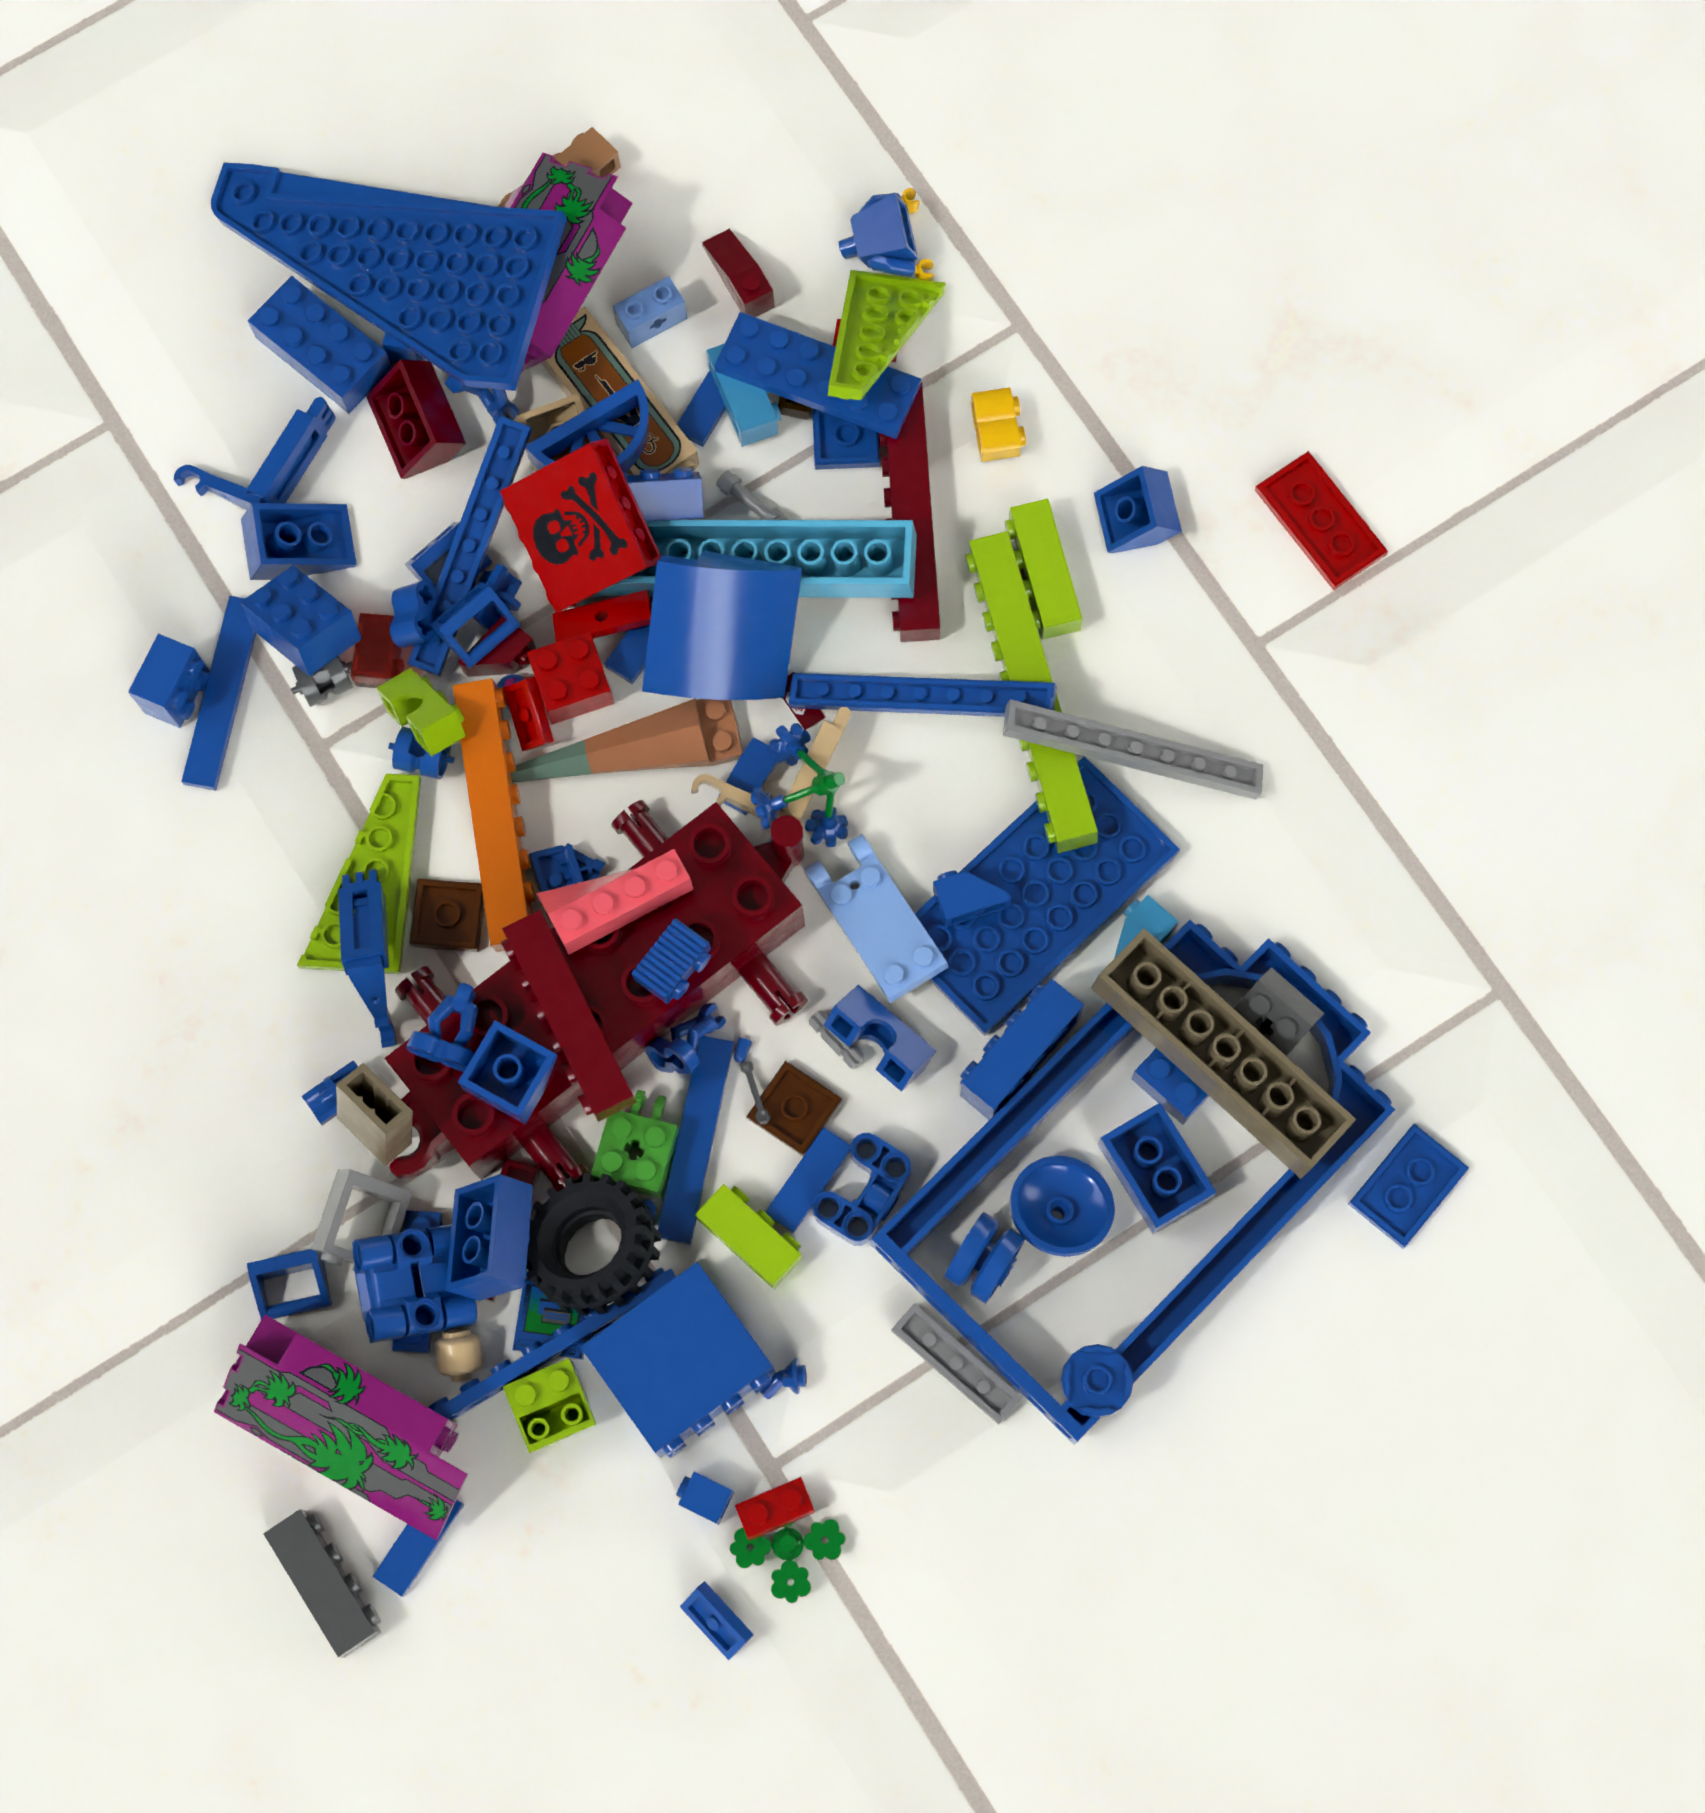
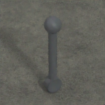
M745 1060L741 1063L740 1069L746 1074L757 1107L756 1120L760 1124H767L771 1119V1115L763 1107L752 1073L754 1069L753 1063Z

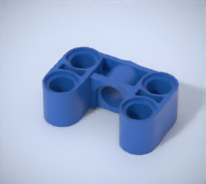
M861 1133L851 1143V1158L853 1162L870 1174V1179L858 1199H854L851 1203L835 1192L824 1191L818 1194L813 1201V1214L816 1221L854 1246L865 1245L871 1240L881 1223L894 1208L902 1190L911 1177L909 1157L871 1133ZM861 1144H872L876 1148L875 1155L869 1159L861 1158L856 1152ZM892 1162H900L905 1166L906 1170L900 1177H891L887 1174L886 1167ZM826 1201L834 1202L838 1205V1212L833 1217L822 1216L819 1213V1207L822 1203ZM855 1220H862L867 1224L868 1230L862 1236H854L848 1231L849 1224Z

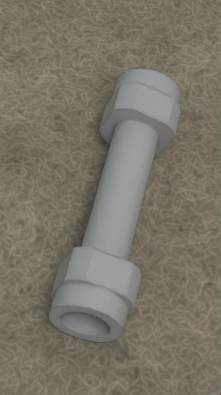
M729 470L725 471L717 480L716 486L720 488L721 492L726 496H735L763 520H788L779 509H770L741 485L742 479L736 474H732Z

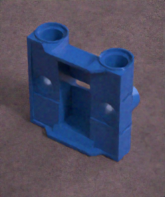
M452 1224L425 1229L410 1228L399 1233L355 1239L352 1242L356 1284L362 1317L370 1344L468 1327L477 1322L476 1301L446 1291ZM403 1239H408L414 1244V1255H409L404 1251L402 1247ZM418 1265L424 1297L417 1298L411 1272V1266ZM417 1308L424 1310L427 1314L428 1322L426 1325H422L416 1320L415 1312Z

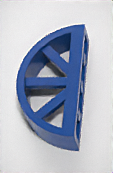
M638 379L526 445L528 459L540 470L555 462L551 458L571 447L570 453L583 447L586 437H588L590 442L602 440L596 432L599 430L633 438L627 448L616 456L622 471H628L642 454L649 434L648 402ZM636 407L639 408L640 420L638 427L613 422Z

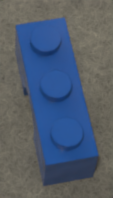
M859 984L833 1007L824 1023V1026L848 1047L860 1039H869L876 1042L882 1048L884 1056L875 1070L901 1092L926 1069L936 1053V1050L926 1040L916 1034Z

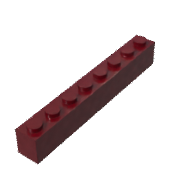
M921 382V386L897 439L879 433L880 447H887V457L881 458L882 477H889L890 487L883 488L884 507H891L892 518H887L886 520H913L917 534L914 598H891V600L898 601V611H892L893 631H900V642L940 640V615L923 386Z

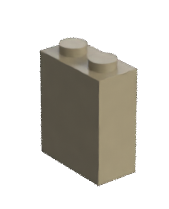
M364 1063L336 1085L337 1119L384 1166H387L412 1144L413 1111Z

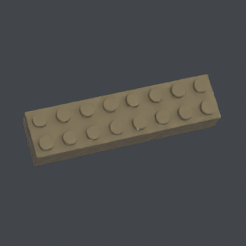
M1145 928L1098 975L1091 989L1300 1179L1315 1166L1356 1120Z

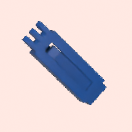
M323 397L315 398L307 412L297 409L247 488L212 475L192 465L179 467L174 474V482L181 486L184 485L186 478L193 476L200 479L199 483L195 485L196 491L200 496L210 491L245 510L248 509L251 503H286L326 440L327 432L333 425L336 416Z
M377 869L369 870L368 880H365L363 871L356 872V882H352L350 874L342 875L343 888L338 889L341 962L346 976L349 975L351 982L373 1016L375 1028H379L382 1048L396 1046L394 1026L389 1014L386 998L384 968H389L386 897L381 881H379Z

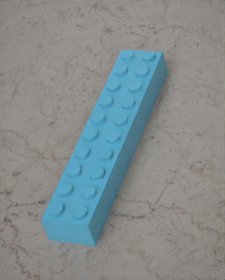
M913 520L645 521L661 556L668 555L697 560L703 551L801 567L803 569L799 597L914 598L917 534ZM657 565L640 571L592 596H623L647 590L650 597H653Z

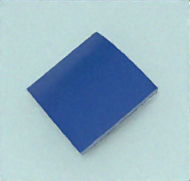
M703 551L697 560L662 555L657 561L642 692L711 700L784 698L803 568Z

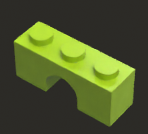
M409 668L377 687L387 713L401 727L409 723L417 743L431 756L466 736L461 725L465 720L459 708L455 704L450 706L442 691H435L425 675L420 677L413 669Z

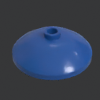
M1049 1156L1031 1163L1017 1177L1010 1195L1011 1217L1019 1233L1032 1246L1051 1255L1070 1257L1087 1253L1105 1239L1113 1224L1115 1204L1107 1182L1093 1167L1072 1157ZM1056 1211L1061 1213L1063 1218L1056 1219L1052 1215V1212Z

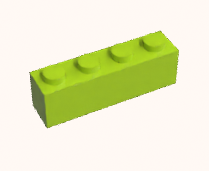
M1049 499L1010 507L1009 520H1005V529L1008 531L1010 540L1014 539L1017 550L1013 551L1019 569H1023L1025 580L1022 581L1027 597L1032 601L1034 610L1031 611L1037 630H1040L1042 640L1081 631L1083 618Z

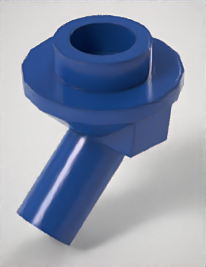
M794 1358L784 1370H780L772 1376L773 1382L764 1388L761 1394L765 1398L771 1399L782 1386L788 1387L795 1394H799L800 1387H806L807 1384L806 1366L800 1365L799 1359Z

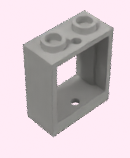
M337 1169L311 1250L322 1253L320 1260L341 1266L342 1260L355 1264L352 1251L334 1245L352 1189L391 1202L381 1235L400 1232L413 1191L351 1169Z

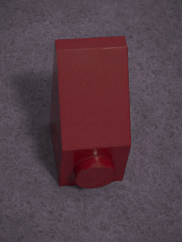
M501 616L496 621V623L476 642V644L467 653H469L474 647H476L480 642H482L487 636H489L493 631H495L506 620ZM518 628L471 669L461 659L458 663L462 672L467 677L515 674L520 667L525 668L530 664L527 652L536 649L533 638L521 628Z

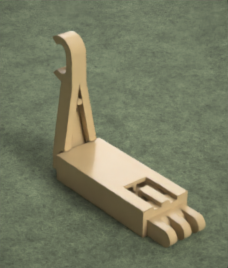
M841 707L838 710L832 724L825 720L823 721L807 754L824 769H826L851 716V711L847 707ZM805 762L788 795L811 786L813 778L817 776V773ZM709 774L699 775L693 781L691 794L698 793V787L701 784H707L719 790L720 796L716 799L719 806L727 801L759 818L755 810L757 806L751 802V793L734 787ZM813 794L788 803V807L777 812V818L789 815L800 821Z

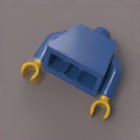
M907 188L903 191L902 196L895 192L871 196L859 212L850 219L853 236L840 240L838 243L844 259L858 255L859 259L874 271L912 277L915 274L916 279L932 281L934 274L924 273L922 269L931 270L934 266L933 262L930 259H923L919 264L914 262V260L918 259L909 214H913L919 209V200L910 201L915 199L916 191L913 188Z

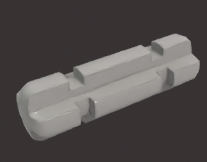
M822 1010L817 1011L809 1019V1025L817 1033H821V1038L838 1056H843V1061L851 1069L856 1068L864 1060V1054L857 1046L853 1047L851 1045L848 1047L824 1026L828 1016Z

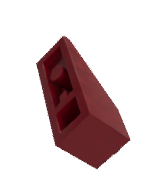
M730 228L701 242L702 247L741 312L758 317L775 308L774 293L771 285L757 262Z

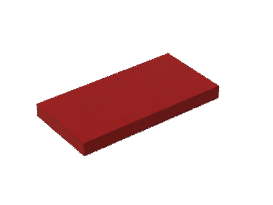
M1309 451L1256 485L1255 492L1333 591L1387 555L1388 550Z

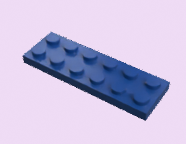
M739 312L714 365L715 372L894 439H897L921 386V378L887 366L862 400H844L839 397L828 396L835 346L743 312Z

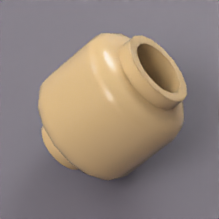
M470 1328L443 1331V1337L435 1342L439 1373L451 1376L452 1382L473 1379L472 1373L478 1371L483 1366L480 1337L475 1333H471Z

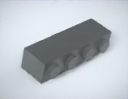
M299 1509L263 1533L337 1657L345 1658L382 1633L377 1626L381 1619L371 1604L364 1605L358 1595L362 1592V1588L352 1573L346 1575L339 1563L343 1561V1557L333 1542L327 1544L321 1534L325 1528L319 1517L314 1512L309 1514L308 1511Z

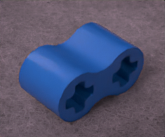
M422 580L395 589L391 596L394 619L390 625V635L393 642L398 647L405 648L431 640L435 634V630L430 625L433 623L432 611L436 605V593L433 586L429 582Z

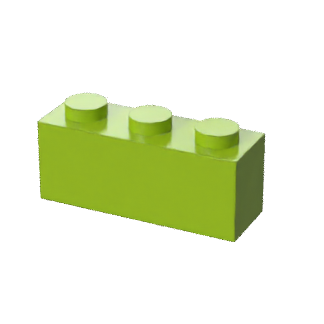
M723 1184L700 1208L695 1216L704 1227L771 1288L775 1289L802 1260V1255L798 1251L801 1245L787 1232L783 1236L772 1228L775 1224L774 1220L763 1210L760 1209L757 1213L754 1212L746 1204L750 1199L739 1188L734 1186L730 1190Z

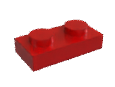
M535 677L503 687L522 752L554 742Z
M801 1477L735 1505L749 1541L816 1513Z

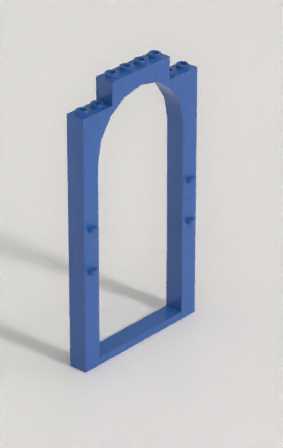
M1191 920L1164 946L1208 986L1227 984L1251 989L1272 967L1324 1012L1323 1016L1309 1032L1320 1045L1329 1080L1328 1094L1356 1120L1301 1179L1288 1169L1115 1349L1130 1365L1133 1384L1395 1111L1391 1106L1390 1098L1379 1089L1374 1090L1365 1082L1366 1077L1357 1067L1353 1065L1348 1066L1345 1063L1371 1033L1367 1029V1023L1361 1016L1348 1012L1341 1005L1342 1001L1339 996L1330 989L1325 990L1316 982V976L1313 972L1303 965H1297L1290 958V952L1281 943H1274L1268 938L1240 966L1237 963V957L1232 951L1226 947L1220 948L1212 940L1213 936L1206 927L1199 923L1196 925ZM1108 1003L871 1238L870 1245L1073 1445L1100 1418L1081 1415L1070 1407L1067 1401L1060 1405L909 1255L1135 1029Z

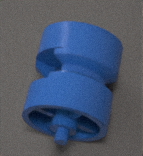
M402 727L395 743L390 742L388 749L393 750V769L414 773L418 769L422 776L439 780L443 777L448 763L454 764L455 757L450 756L451 745L431 756L417 743L411 728Z

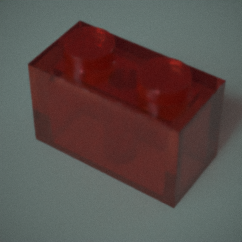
M360 613L358 629L362 639L355 644L350 675L357 687L377 688L404 672V661L400 659L402 648L393 642L390 635V625L394 616Z

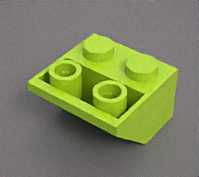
M570 1358L503 1386L529 1453H533L596 1425L586 1391L575 1364Z

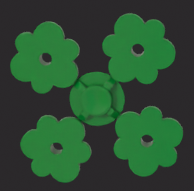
M829 1519L823 1524L814 1522L811 1525V1532L804 1537V1540L797 1530L788 1528L793 1525L794 1522L783 1526V1529L774 1535L772 1543L763 1535L749 1541L744 1528H740L734 1534L735 1542L730 1545V1552L736 1556V1563L739 1567L749 1568L752 1564L756 1566L762 1565L765 1561L764 1555H767L772 1548L778 1558L786 1561L781 1565V1570L776 1569L772 1572L771 1578L774 1583L771 1587V1592L777 1599L785 1598L787 1602L795 1603L798 1600V1596L805 1597L810 1593L811 1584L807 1580L809 1576L808 1570L805 1567L798 1568L797 1563L792 1560L801 1554L804 1545L808 1550L813 1551V1557L817 1560H822L824 1557L829 1560L839 1558L841 1555L840 1546L845 1543L846 1538L843 1533L839 1532V1525L835 1520ZM823 1538H828V1543H822ZM749 1545L754 1546L752 1551L747 1550ZM792 1579L794 1584L790 1586L788 1581Z

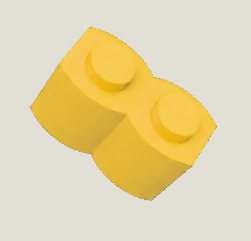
M1010 387L971 393V411L981 462L1019 457L1021 446H1026V435L1024 427H1018L1016 416H1020L1018 396L1012 397Z

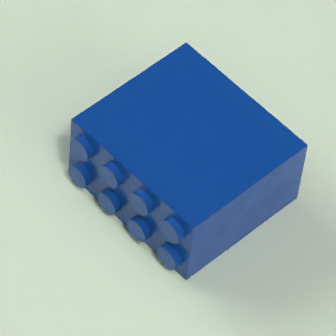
M698 1262L694 1263L580 1347L652 1450L660 1458L664 1455L672 1458L687 1446L684 1442L694 1433L698 1437L705 1434L716 1425L713 1421L714 1418L724 1411L727 1415H730L745 1403L742 1399L752 1390L756 1394L760 1393L773 1382L771 1376L776 1373L770 1361Z

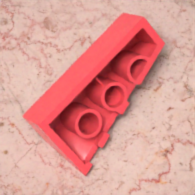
M672 849L632 870L536 894L567 953L570 955L692 891L693 886L675 849Z

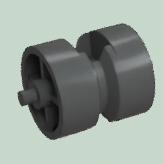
M337 656L311 676H308L297 666H294L292 670L297 682L295 683L296 686L291 688L293 695L298 692L301 695L304 694L309 706L312 707L327 700L328 694L331 692L339 695L353 688L348 673H350L349 669L353 668L354 664L352 661L345 663V661H341L340 657Z

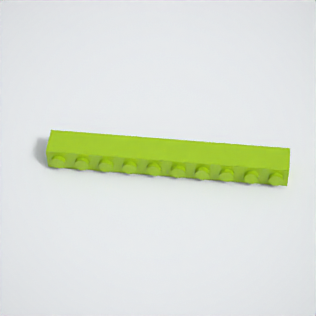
M1008 531L970 540V553L965 554L966 564L970 574L976 573L978 583L973 585L978 603L984 602L987 612L982 613L985 629L987 632L993 631L995 641L991 642L993 656L996 662H1002L1004 671L999 672L1001 681L1053 683ZM1056 694L1054 711L1062 713ZM1019 740L1022 752L1028 750L1031 760L1026 762L1030 781H1037L1040 792L1035 793L1039 812H1046L1049 823L1044 824L1049 844L1055 843L1057 852L1062 853L1098 843V830L1075 754Z

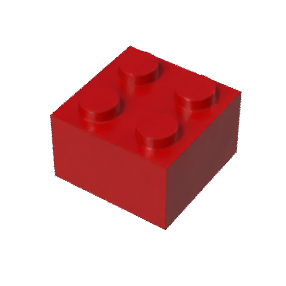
M590 631L527 652L551 725L615 704Z

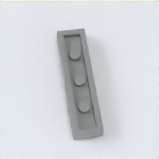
M915 1303L891 1329L892 1333L998 1425L1022 1398L1021 1395Z

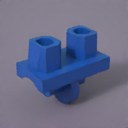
M497 564L493 571H484L479 581L490 585L506 607L511 611L517 612L521 603L514 597L522 582L510 574L504 565ZM489 603L472 618L488 631L501 615Z
M354 1060L331 1076L323 1079L324 1081L302 1095V1098L322 1126L337 1116L336 1085L358 1067Z

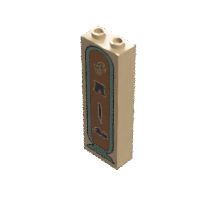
M585 306L581 308L553 356L541 362L567 397L579 394L585 410L638 379L645 391L648 402L649 434L642 454L635 464L626 471L627 475H640V471L646 469L660 470V474L673 473V469L680 467L693 468L694 472L697 465H699L698 452L587 308ZM636 407L613 422L638 427L640 420L639 408ZM596 431L601 439H608L615 456L622 453L633 439L627 436Z

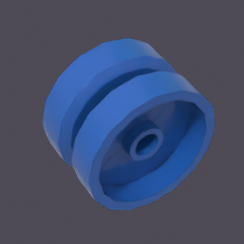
M985 1212L979 1216L946 1270L944 1279L959 1288L966 1284L975 1271L978 1274L970 1288L971 1296L987 1304L997 1287L1002 1286L1017 1261L1016 1256L1025 1242V1237L1010 1228L1002 1234L995 1245L992 1241L999 1229V1220Z

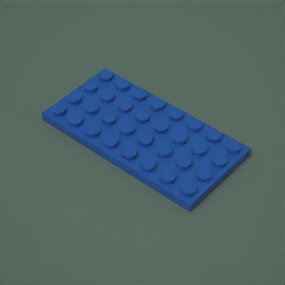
M1085 756L1077 764L1098 830V843L1058 853L1055 843L1049 844L1044 828V824L1049 823L1046 812H1039L1037 802L1035 801L959 872L966 871L1009 892L1011 896V906L1009 909L947 928L944 926L935 896L914 913L947 961L949 967L929 979V981L984 1036L1180 852V849Z

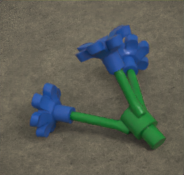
M792 724L790 731L784 725H781L776 729V734L780 738L771 740L769 744L770 749L775 751L772 754V759L779 763L786 761V764L790 766L796 765L798 759H802L817 773V776L813 778L811 786L787 796L781 794L773 798L771 793H765L763 788H754V793L751 794V802L757 806L755 810L758 817H762L761 825L765 830L770 827L772 828L771 823L777 818V812L788 807L790 802L813 793L819 796L826 795L825 810L823 812L819 809L814 810L811 813V819L806 821L804 828L808 832H813L810 841L814 845H819L824 839L827 847H835L836 837L842 840L848 837V829L846 828L848 826L847 817L845 815H837L836 808L833 807L834 796L839 787L845 783V776L840 772H829L807 755L809 750L805 744L811 740L808 731L803 730L800 724Z

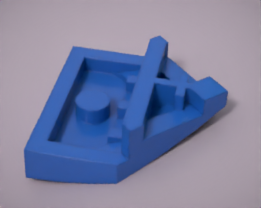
M569 843L565 847L560 845L529 853L530 865L539 893L596 879L606 863L597 858L594 860L573 849V845Z

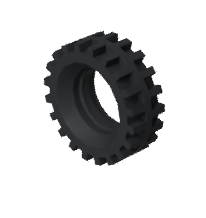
M584 1173L582 1182L576 1183L572 1177L564 1179L565 1188L557 1191L552 1186L546 1191L550 1198L544 1204L536 1201L532 1206L537 1214L533 1220L530 1219V1241L528 1244L526 1269L528 1270L527 1277L552 1303L555 1302L564 1311L569 1312L573 1308L579 1315L588 1316L589 1308H593L599 1315L607 1313V1304L614 1302L620 1308L626 1304L623 1296L628 1292L632 1291L637 1296L642 1291L637 1284L643 1276L651 1279L654 1273L648 1265L650 1260H659L660 1252L654 1246V1243L661 1241V1233L654 1227V1224L658 1222L648 1209V1206L625 1182L619 1179L616 1183L607 1174H602L600 1180H597L591 1173ZM599 1219H608L615 1222L621 1230V1241L618 1251L611 1261L600 1270L590 1274L577 1275L571 1272L565 1264L564 1256L568 1242L576 1231L587 1223Z

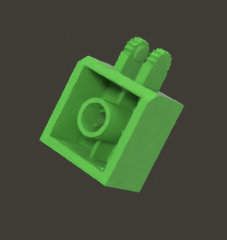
M637 1090L634 1097L637 1103L632 1105L630 1113L619 1111L607 1117L591 1174L597 1180H600L602 1174L610 1175L616 1183L620 1179L636 1193L662 1199L676 1148L679 1129L675 1124L661 1121L667 1099L665 1096L658 1095L654 1102L651 1118L640 1116L646 1101V1091ZM634 1147H640L644 1153L641 1158L637 1155L638 1160H631L629 1151L633 1150Z

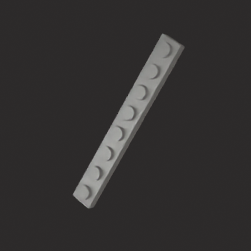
M1011 699L1006 705L1003 736L1255 800L1262 794L1263 764Z

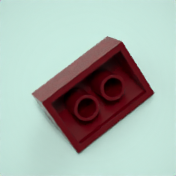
M400 360L366 396L401 479H407L449 462L466 445V441L435 369L429 361Z

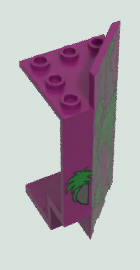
M543 152L525 183L512 192L504 206L507 208L563 211L567 217L521 372L553 356L626 230V227L621 223L633 204L612 188L619 176L607 173L605 178L594 175L590 167L571 161L568 162L567 166H564L555 160L554 156Z
M264 1315L247 1345L239 1344L236 1353L240 1356L228 1372L223 1388L226 1390L217 1402L214 1413L437 1540L468 1476L464 1471L439 1458L443 1451L448 1453L459 1436L455 1432L458 1425L271 1317Z

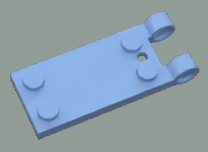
M860 834L847 842L853 856L861 866L834 883L819 860L804 868V871L888 1001L892 1003L949 967L947 961L874 854L863 834ZM855 883L860 884L858 889L853 890L850 888Z

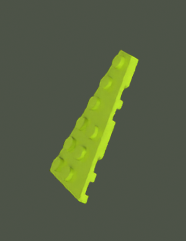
M850 270L830 375L828 396L839 397L844 400H862L944 295L946 283Z
M386 773L369 809L368 818L355 839L354 848L349 858H346L324 905L326 908L319 923L314 927L310 935L311 940L304 955H301L297 963L299 969L345 971L341 962L338 889L343 888L342 875L350 874L352 882H356V872L363 871L365 880H368L369 870L377 869L379 881H381L386 897L389 968H384L385 974L401 975L422 780L419 775Z

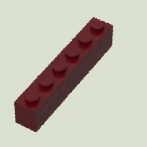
M541 910L502 928L507 939L501 941V944L509 960L517 958L522 969L517 971L516 974L524 990L527 991L532 988L537 998L531 1004L540 1022L547 1019L552 1029V1032L548 1033L547 1037L555 1053L562 1050L568 1061L562 1067L570 1083L573 1084L578 1081L584 1093L578 1096V1099L586 1115L594 1113L599 1122L637 1103Z

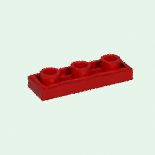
M643 590L552 613L555 641L559 642L589 631L594 639L650 625L652 605L649 592Z

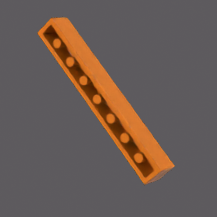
M489 678L453 685L455 705L459 708L465 720L461 725L466 736L460 739L490 946L496 952L505 951L501 941L507 939L502 928L532 914L530 902L535 901V891L532 881L527 882L525 870L530 869L531 865L528 850L522 849L521 837L526 836L523 817L517 816L516 804H521L518 785L513 784L511 772L516 771V763L513 752H508L506 740L511 739L509 722L507 719L503 720L502 708L507 706L503 687L498 688L495 681Z

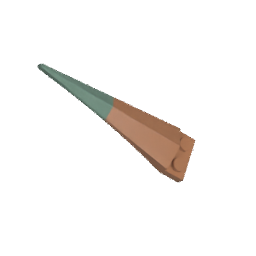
M695 698L516 765V771L511 772L512 782L515 783L601 773L715 766L738 760L744 751L732 700H696Z

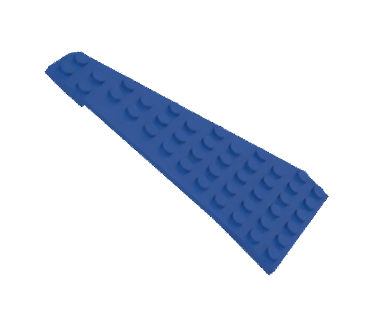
M228 162L223 163L211 198L212 211L222 225L466 387L516 391L567 221L563 211L495 207L284 173L279 168Z

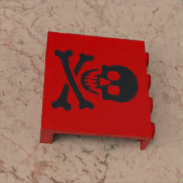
M607 438L588 443L500 490L505 508L510 513L518 530L519 539L525 545L532 560L533 569L539 575L545 588L547 599L556 613L577 605L576 603L640 571L656 566L657 561L661 557Z

